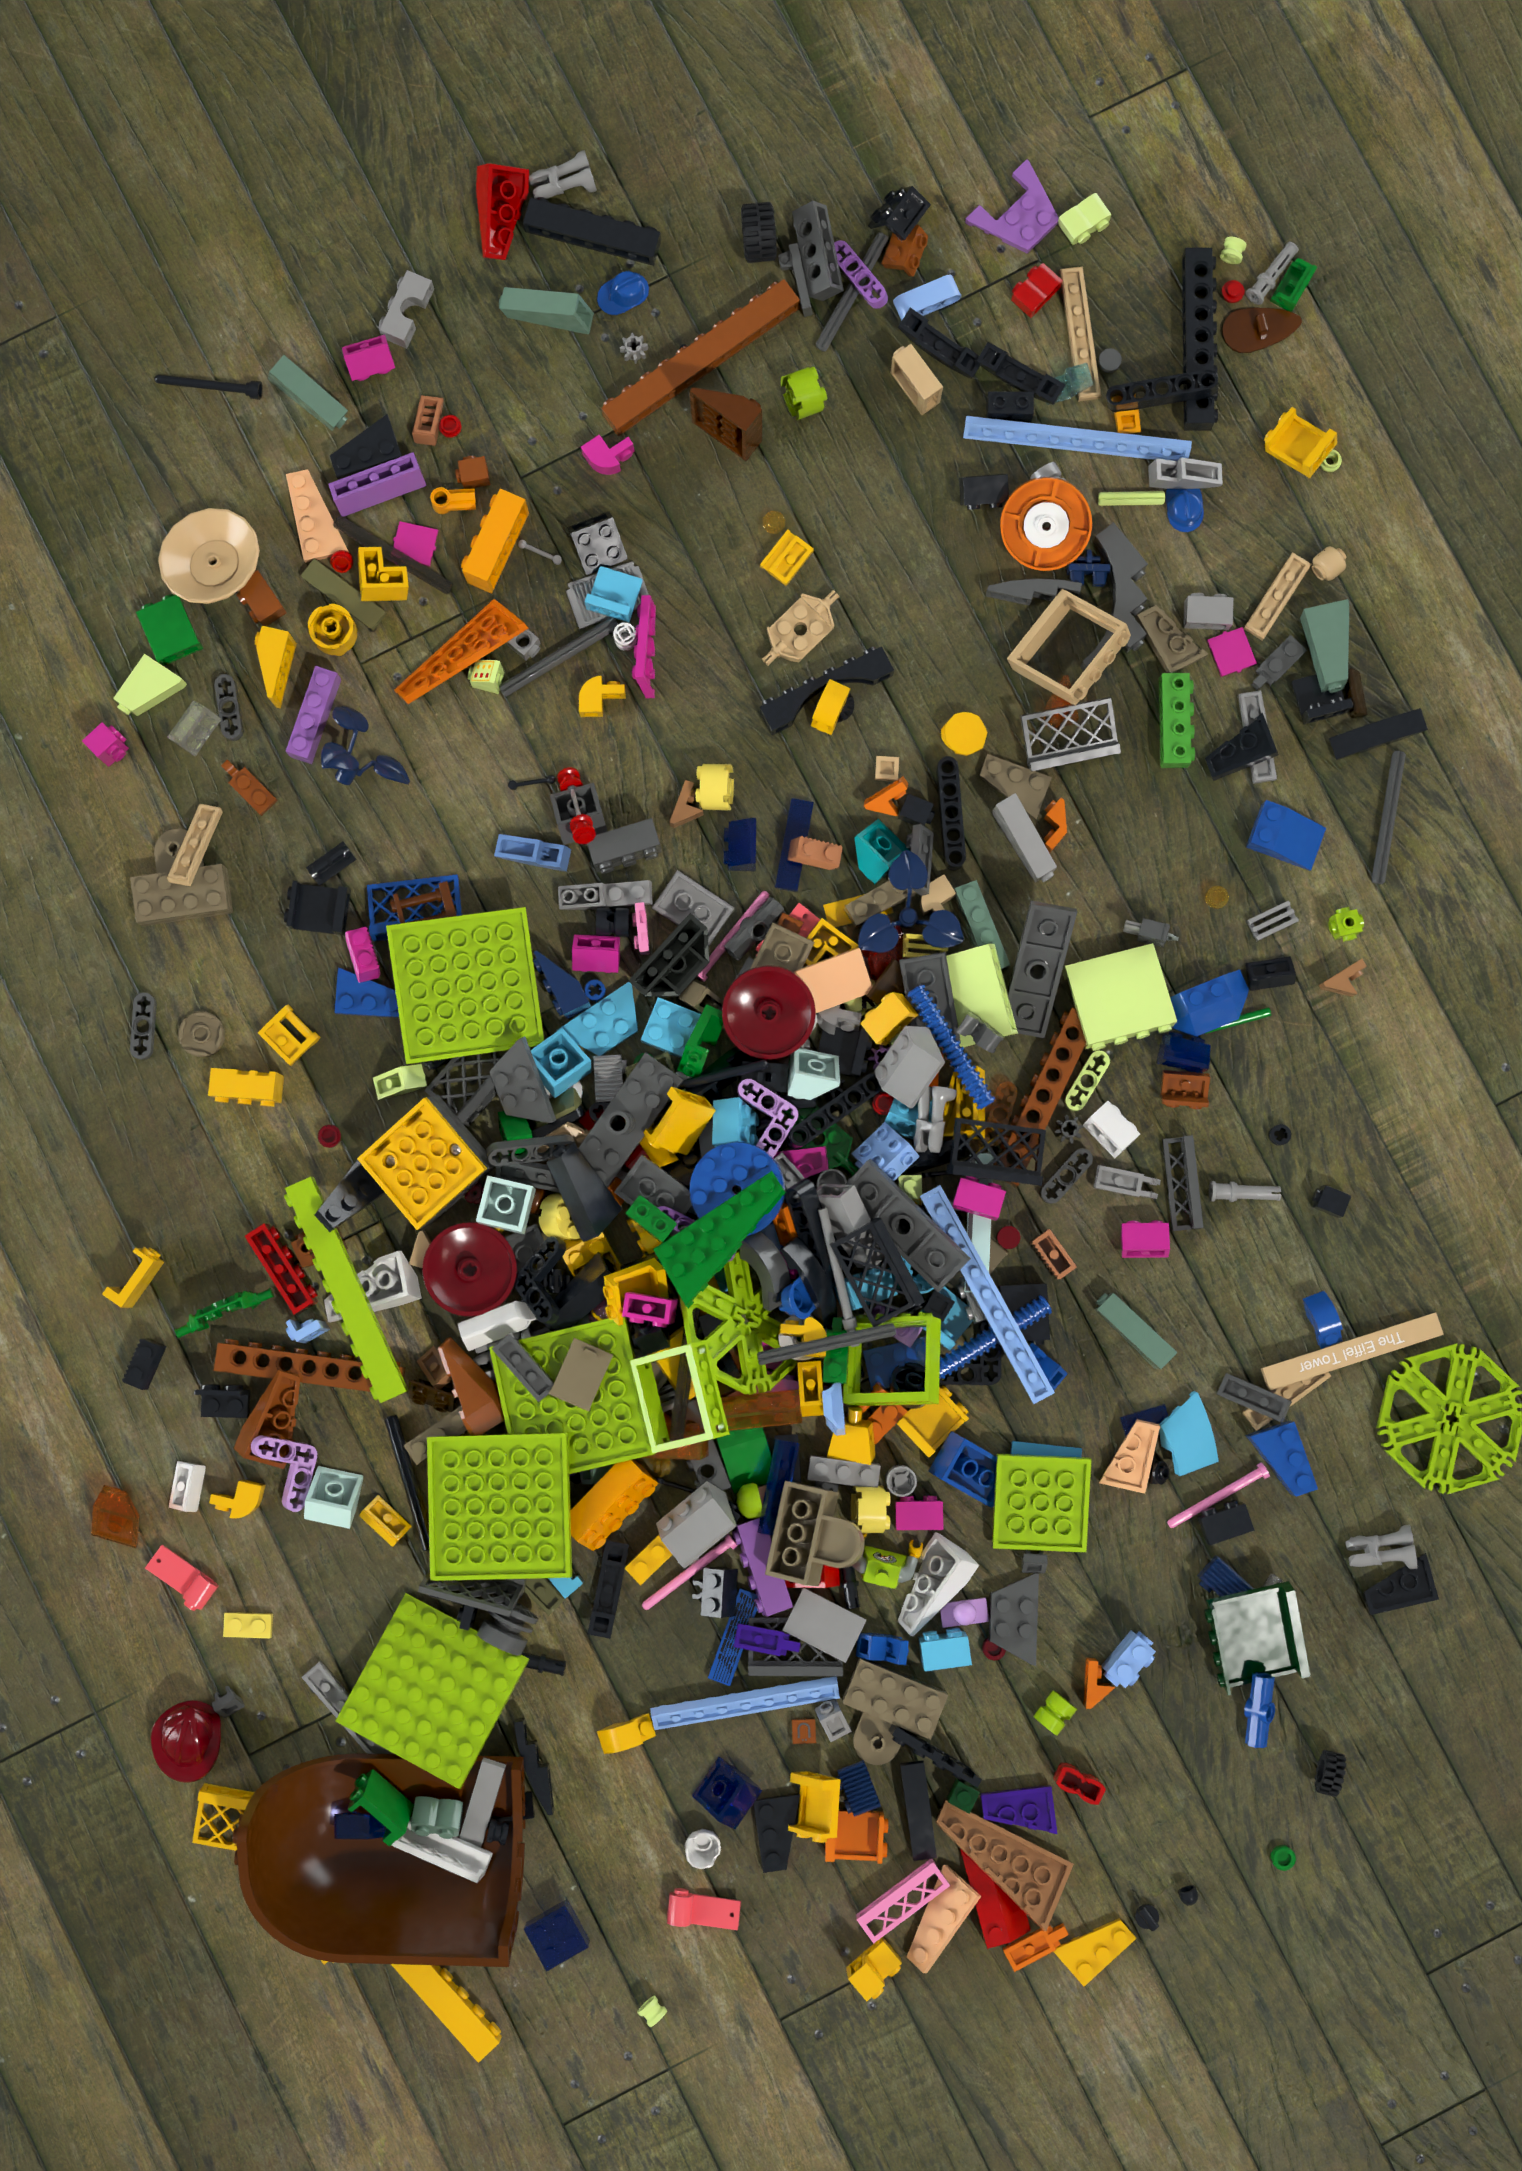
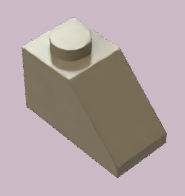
M692 981L678 998L699 1014H702L706 1004L721 1011L723 1007V1000L707 987L695 981Z

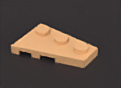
M1137 1419L1099 1480V1483L1145 1494L1160 1424Z

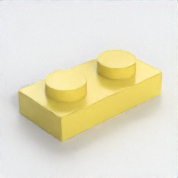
M225 1612L223 1637L272 1638L273 1614Z

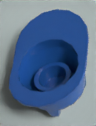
M630 271L621 272L601 286L597 296L598 305L603 312L609 315L622 314L646 300L649 286L645 278L640 274Z
M1200 488L1167 489V515L1172 527L1180 532H1190L1199 527L1204 515Z
M800 1276L783 1289L781 1293L782 1304L779 1307L780 1311H786L789 1315L796 1316L799 1319H806L816 1309Z

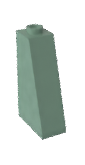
M504 287L503 294L499 299V309L507 318L583 334L590 333L594 313L579 294Z
M285 355L269 371L268 380L331 431L335 427L340 429L348 420L345 417L348 410Z
M1348 599L1306 608L1300 617L1321 692H1338L1344 688L1348 680Z
M1104 1293L1095 1302L1098 1306L1094 1310L1154 1369H1162L1177 1354L1164 1339L1114 1293L1109 1295Z

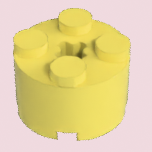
M703 764L702 766H697V780H700V788H696V802H699V807L702 810L732 809L729 805L733 804L734 779L729 778V773H733L731 764Z
M561 1193L548 1195L540 1206L542 1212L539 1217V1225L543 1233L547 1237L552 1236L562 1240L579 1239V1233Z
M878 1485V1487L853 1486L852 1489L856 1491V1494H851V1520H856V1525L862 1533H884L885 1530H889L890 1516L886 1515V1506H890V1492H886L882 1485Z

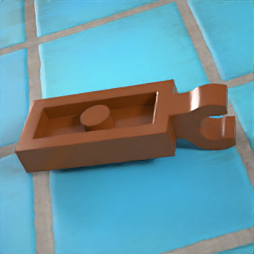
M228 759L221 765L232 777L228 783L261 816L278 801L245 767L238 771Z

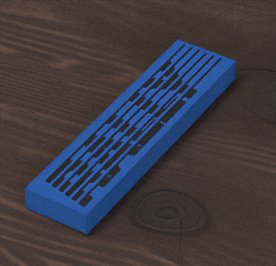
M742 1588L739 1589L736 1597L735 1616L729 1617L708 1676L709 1679L728 1686L731 1685L743 1651L741 1648L734 1647L738 1623L749 1625V1618L755 1617L757 1612L754 1599H757L756 1593Z

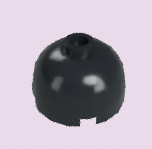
M911 1362L905 1363L901 1367L899 1365L896 1366L890 1377V1393L925 1392V1367ZM901 1405V1406H903V1407H905V1408H910V1409H918V1408H921V1407H923V1406H925V1405Z

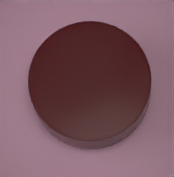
M1005 1226L997 1233V1242L1004 1249L1015 1248L1021 1239L1019 1231L1013 1226Z
M989 1637L982 1644V1651L990 1660H999L1005 1655L1006 1650L990 1642Z

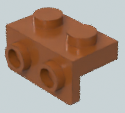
M916 225L903 241L893 233L881 264L888 269L904 270L908 276L913 277L916 269L919 267L924 248L927 246L928 235L920 225Z
M1163 1070L1160 1091L1162 1104L1172 1108L1179 1107V1105L1188 1106L1192 1109L1208 1107L1210 1074Z

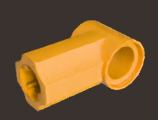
M439 487L431 493L432 507L438 514H446L449 511L476 510L475 488L447 490ZM440 497L447 499L444 504H437L436 500Z

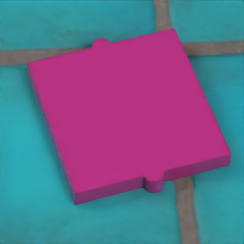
M399 521L396 537L393 538L394 546L391 558L430 566L433 552L436 551L435 544L438 530Z
M1243 627L1230 632L1224 631L1221 635L1207 640L1221 677L1234 672L1240 673L1242 669L1257 664Z

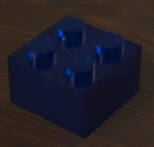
M568 1899L527 1921L524 1926V1931L546 1972L589 1947L590 1940Z

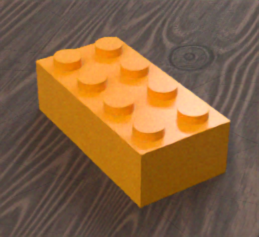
M501 488L497 495L494 494L489 505L491 509L488 515L485 514L480 523V533L473 537L470 546L472 550L469 556L466 555L461 564L467 583L491 594L529 515L524 498Z
M634 1459L616 1463L570 1510L571 1536L578 1543L592 1551L602 1547L606 1542V1538L621 1527L622 1521L638 1509L640 1502L644 1498L649 1497L659 1483Z

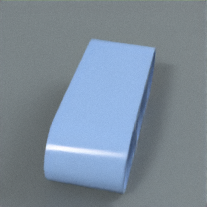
M946 275L898 295L893 300V303L902 321L910 307L924 316L955 303L961 298V294L953 276Z

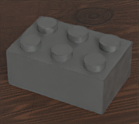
M652 818L598 834L593 841L587 843L596 872L601 871L602 874L615 870L614 867L622 864L623 867L632 866L637 863L636 860L645 858V860L657 858L658 853L662 852Z

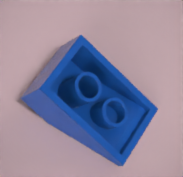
M1266 800L1259 809L1246 848L1311 871L1326 828L1287 807Z
M951 1431L928 1472L990 1508L994 1507L997 1457Z

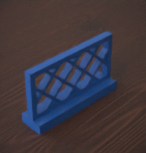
M458 874L367 885L370 919L369 933L372 940H388L386 925L400 924L399 918L396 917L398 913H391L383 907L391 897L394 898L393 894L399 888L405 887L411 891L406 896V898H409L413 895H420L417 891L422 885H429L433 888L431 891L433 892L436 888H439L438 883L454 882L451 896L455 895L453 904L456 906V916L462 915ZM383 890L388 895L381 903H378L373 899V891ZM431 902L420 904L416 910L408 907L407 909L412 914L405 922L424 918L419 912L426 904L435 910L431 916L441 914L444 903L442 902L438 908ZM381 909L389 915L385 922L375 923V916Z

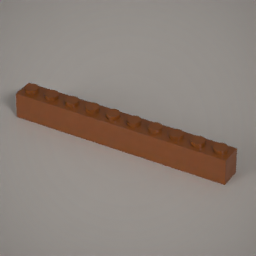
M785 279L779 283L777 281L772 283L765 293L755 295L750 299L748 305L735 309L731 313V317L725 321H718L708 333L698 335L694 343L688 347H681L674 357L670 360L668 358L663 360L653 372L648 371L643 374L639 379L640 381L636 384L626 386L619 396L606 400L601 408L602 416L619 437L800 309V299Z

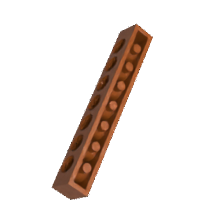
M1072 1007L1069 1012L1064 1011L1059 1021L1062 1027L1059 1033L1054 1032L1049 1042L1053 1046L1049 1054L1044 1053L1039 1063L1043 1067L1039 1074H1034L1029 1084L1033 1088L1029 1095L1025 1093L1020 1103L1023 1109L1020 1115L1015 1114L1010 1125L1046 1129L1086 1044L1075 1008ZM1072 1028L1077 1032L1075 1040L1067 1038V1029ZM1058 1049H1063L1067 1052V1059L1065 1061H1061L1056 1057ZM1047 1070L1057 1072L1058 1078L1056 1081L1052 1082L1047 1079ZM1043 1090L1047 1093L1048 1099L1046 1102L1037 1100V1091ZM1028 1111L1037 1113L1038 1121L1036 1123H1030L1027 1120L1026 1114ZM1013 1130L1010 1136L1005 1135L1004 1137L1009 1146L1017 1140ZM1031 1133L1028 1135L1027 1143L1031 1148L1038 1144L1039 1134ZM1001 1143L1000 1148L1004 1151L1006 1147ZM1021 1143L1012 1148L1018 1158H1021L1028 1152ZM1009 1152L1000 1158L1005 1167L1011 1166L1006 1159ZM1031 1155L1022 1161L1026 1169L1032 1158ZM1007 1182L1015 1187L1019 1186V1183Z
M225 1339V1343L217 1344L213 1371L273 1379L277 1371L282 1370L300 1376L301 1383L371 1392L370 1387H372L370 1379H365L363 1374L358 1380L352 1377V1368L363 1365L362 1361L354 1360L353 1355L340 1354V1358L331 1357L330 1352L317 1351V1355L308 1354L307 1349L294 1348V1352L285 1351V1346L271 1345V1349L262 1348V1343L248 1342V1346L239 1345V1340ZM239 1351L245 1352L247 1357L243 1364H240L236 1359ZM262 1354L268 1355L270 1359L266 1367L261 1366L259 1362ZM285 1357L291 1358L293 1362L290 1370H286L282 1366V1361ZM309 1360L314 1361L316 1364V1369L313 1373H308L305 1369V1364ZM396 1361L404 1378L406 1367H401L400 1362ZM332 1363L337 1364L339 1367V1372L336 1376H331L328 1372V1367Z

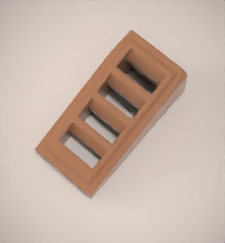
M421 395L412 432L415 443L436 445L444 402L443 398ZM425 406L436 407V410L425 408Z

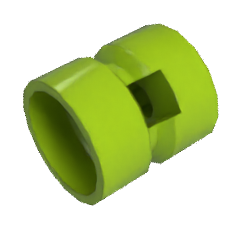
M1052 1690L1045 1700L1046 1706H1040L1033 1717L1058 1736L1065 1727L1064 1720H1070L1078 1709L1059 1693Z

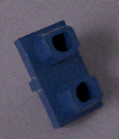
M1086 549L1085 556L1077 558V563L1085 564L1069 563L1067 575H1070V581L1082 583L1083 586L1084 575H1092V586H1105L1107 575L1110 572V564H1092L1100 563V556H1092L1091 549Z

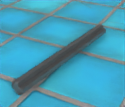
M881 232L877 233L862 260L870 271L888 242V236ZM867 277L860 281V286L864 285ZM851 282L816 342V348L823 352L827 351L859 294Z
M613 617L607 619L499 686L500 691L505 697L612 633L618 625L617 621Z
M1394 751L1392 753L1371 880L1372 883L1379 885L1384 884L1406 756L1405 752Z
M893 1323L761 1351L757 1353L759 1365L892 1337L896 1335V1329Z

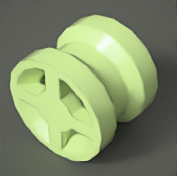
M1227 237L1224 241L1225 249L1221 251L1220 258L1229 264H1240L1243 258L1242 252L1246 249V242L1237 237Z
M654 1995L639 2008L637 2013L640 2016H644L647 2020V2025L652 2027L667 2013V2009L659 2005L658 1999Z

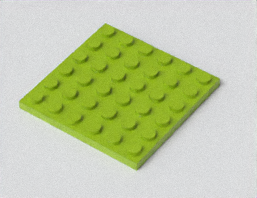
M526 907L386 925L406 1064L509 1050L518 1039L524 1036L529 1047L537 1046L544 1041Z
M623 1317V1325L620 1326L608 1318L518 1340L554 1382L574 1338L613 1354L589 1412L549 1394L538 1402L492 1350L494 1346L489 1347L507 1434L568 1433L569 1474L656 1454H652L630 1360L635 1359L626 1317Z
M568 1433L427 1437L430 1581L572 1577Z
M405 1593L335 1722L454 1787L461 1789L530 1659L523 1655L510 1654L492 1646L477 1635L478 1631L472 1628L469 1630L460 1629V1622Z

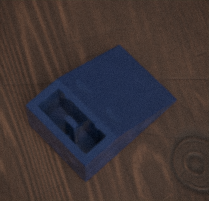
M534 951L536 958L533 959V962L539 974H544L546 977L542 981L550 996L554 994L556 1000L552 1002L560 1016L564 1015L566 1019H570L589 1009L591 1005L579 981L540 952Z

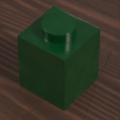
M956 1778L946 1798L948 1803L970 1814L980 1791L969 1782H963Z

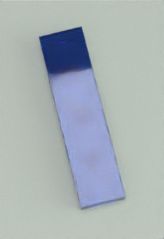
M791 798L775 885L776 889L798 892L803 864L789 861L788 853L792 839L799 836L808 838L814 802Z
M775 1440L758 1533L774 1534L785 1481L792 1482L800 1443Z

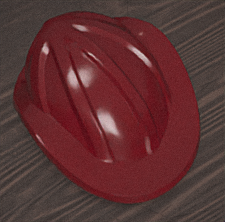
M184 1701L167 1709L156 1720L151 1733L152 1752L158 1767L166 1776L178 1782H195L204 1778L217 1761L221 1741V1719L212 1706L201 1701Z

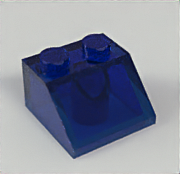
M756 818L729 821V828H724V842H728V851H724V864L728 865V871H756Z
M1169 1032V1035L1165 1034L1162 1036L1156 1064L1196 1073H1203L1209 1070L1211 1045L1205 1044L1204 1039L1192 1037L1191 1040L1182 1038V1034Z
M718 1757L692 1797L718 1822L736 1829L762 1789L744 1773L721 1757Z

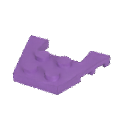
M1025 160L1013 172L1012 177L1027 192L998 220H995L979 205L965 218V223L971 227H978L984 230V233L992 234L1002 239V242L1025 253H1029L1058 224L1059 217L1030 162Z

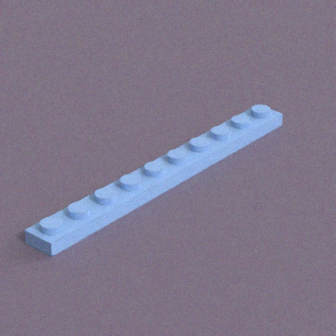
M966 416L963 434L965 439L1152 460L1158 458L1178 461L1181 457L1189 458L1192 441L973 416Z
M941 1185L920 1196V1199L931 1219L971 1258L960 1272L1033 1405L1054 1394V1390Z

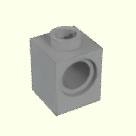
M527 629L505 644L527 661L529 657L533 658L539 652L541 643L539 638ZM523 638L530 640L529 644L525 647L518 645V642Z

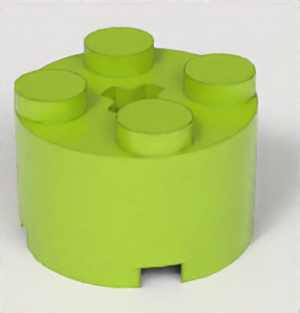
M806 367L781 377V387H786V393L783 394V397L792 417L796 416L795 420L819 413L824 409V401L827 400V394L824 387L819 386L817 381L818 373L815 367Z

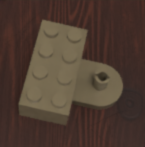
M184 829L168 830L158 838L154 848L157 873L130 877L136 923L142 927L233 913L228 871L222 864L204 866L202 859L191 886L170 883L167 876L187 833Z
M785 1481L765 1575L806 1586H819L823 1565L847 1568L854 1565L861 1558L864 1551V1536L860 1528L849 1520L834 1517L839 1492Z
M858 1657L842 1698L843 1704L862 1711L853 1736L854 1748L858 1756L872 1765H882L891 1761L897 1755L901 1746L892 1740L893 1736L889 1732L892 1724L931 1740L948 1697L947 1691L872 1660Z

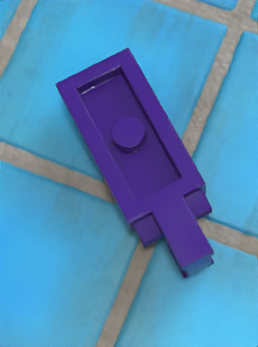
M738 1623L734 1647L777 1656H786L787 1650L799 1652L801 1643L790 1641V1634H785L781 1631Z

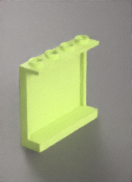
M1153 943L1066 965L1062 970L1064 980H1068L1086 1040L1085 1049L1092 1048L1093 1051L1105 1048V1044L1114 1042L1115 1045L1123 1044L1128 1041L1127 1038L1135 1036L1137 1039L1150 1036V1032L1158 1031L1159 1034L1171 1031L1177 1022Z
M986 944L947 955L958 1028L967 1014L972 1012L980 1017L981 1021L988 1023L989 1027L997 1030L1004 1037L1018 1034L995 944ZM960 1035V1047L976 1044L971 1035H966V1037Z

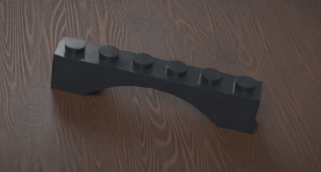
M881 646L877 649L876 647H871L863 652V656L857 659L851 657L843 662V666L837 669L831 667L823 672V676L816 679L815 677L808 678L802 683V686L796 689L794 687L788 688L782 692V696L776 699L770 697L763 701L762 706H760V714L771 735L773 736L791 727L803 706L825 689L829 679L840 684L862 683L873 686L892 677L894 668L883 647Z

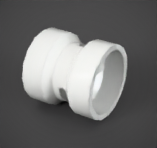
M620 623L615 627L613 636L616 646L621 650L632 649L637 643L635 628L629 623Z

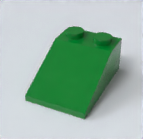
M759 1413L727 1422L730 1435L718 1437L717 1441L734 1494L738 1493L740 1487L744 1484L755 1483L757 1486L777 1481V1472Z

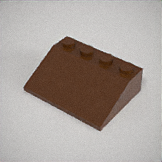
M691 388L692 423L740 458L747 461L762 442L761 405L752 398L749 400L741 395Z

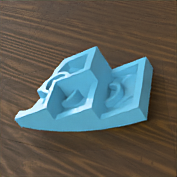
M1195 1391L1189 1394L1190 1398L1182 1406H1177L1171 1415L1160 1423L1161 1447L1172 1452L1174 1472L1179 1476L1219 1462L1211 1424L1201 1398Z

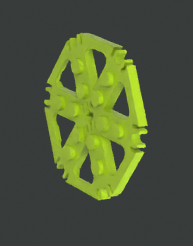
M738 1249L734 1259L727 1262L724 1266L729 1295L708 1285L703 1292L700 1291L695 1297L694 1303L689 1309L681 1298L680 1304L687 1344L707 1340L716 1380L745 1395L757 1393L756 1385L759 1393L770 1391L800 1361L794 1359L783 1360L770 1375H767L766 1364L759 1365L757 1353L763 1351L762 1342L773 1348H780L778 1332L779 1325L782 1323L767 1316L771 1311L763 1308L762 1288L760 1287L753 1294L749 1265L746 1261L740 1259V1249ZM694 1308H699L723 1321L704 1340H699L696 1337L692 1315ZM746 1314V1319L749 1322L744 1323L745 1319L741 1315ZM797 1337V1340L801 1342L802 1337ZM736 1344L742 1371L739 1379L719 1370L717 1367V1361Z
M1458 1343L1404 1358L1409 1362L1410 1367L1404 1361L1399 1362L1404 1371L1402 1374H1399L1396 1370L1391 1371V1374L1398 1378L1397 1381L1391 1375H1388L1376 1427L1386 1426V1429H1381L1377 1432L1378 1435H1388L1387 1442L1381 1443V1446L1389 1447L1392 1445L1391 1448L1383 1451L1422 1488L1425 1489L1427 1482V1490L1432 1491L1433 1485L1438 1483L1440 1486L1439 1493L1451 1494L1499 1480L1493 1471L1499 1476H1504L1505 1474L1500 1470V1465L1504 1463L1510 1468L1513 1466L1506 1458L1509 1457L1512 1462H1516L1522 1435V1410L1517 1411V1408H1522V1402L1517 1403L1515 1401V1397L1522 1394V1391L1515 1390L1511 1392L1512 1389L1520 1386L1481 1349H1478L1477 1353L1476 1347H1471L1470 1353L1466 1355L1464 1353L1465 1345L1459 1344L1457 1347ZM1442 1357L1449 1359L1450 1369L1444 1394L1419 1371L1422 1363ZM1482 1366L1499 1381L1500 1390L1497 1393L1469 1401L1476 1367ZM1399 1389L1404 1390L1427 1413L1397 1422L1393 1421L1390 1417V1411L1395 1392ZM1454 1412L1457 1422H1452L1449 1425V1420H1446V1416ZM1506 1415L1509 1416L1512 1424L1507 1445L1500 1448L1476 1424ZM1434 1437L1428 1466L1425 1470L1419 1471L1402 1455L1401 1448L1403 1445ZM1460 1443L1482 1464V1471L1477 1475L1455 1480L1452 1474Z

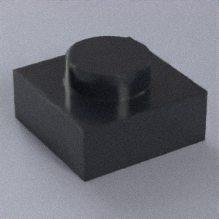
M934 1290L923 1310L927 1313H932V1316L941 1319L943 1322L955 1301Z

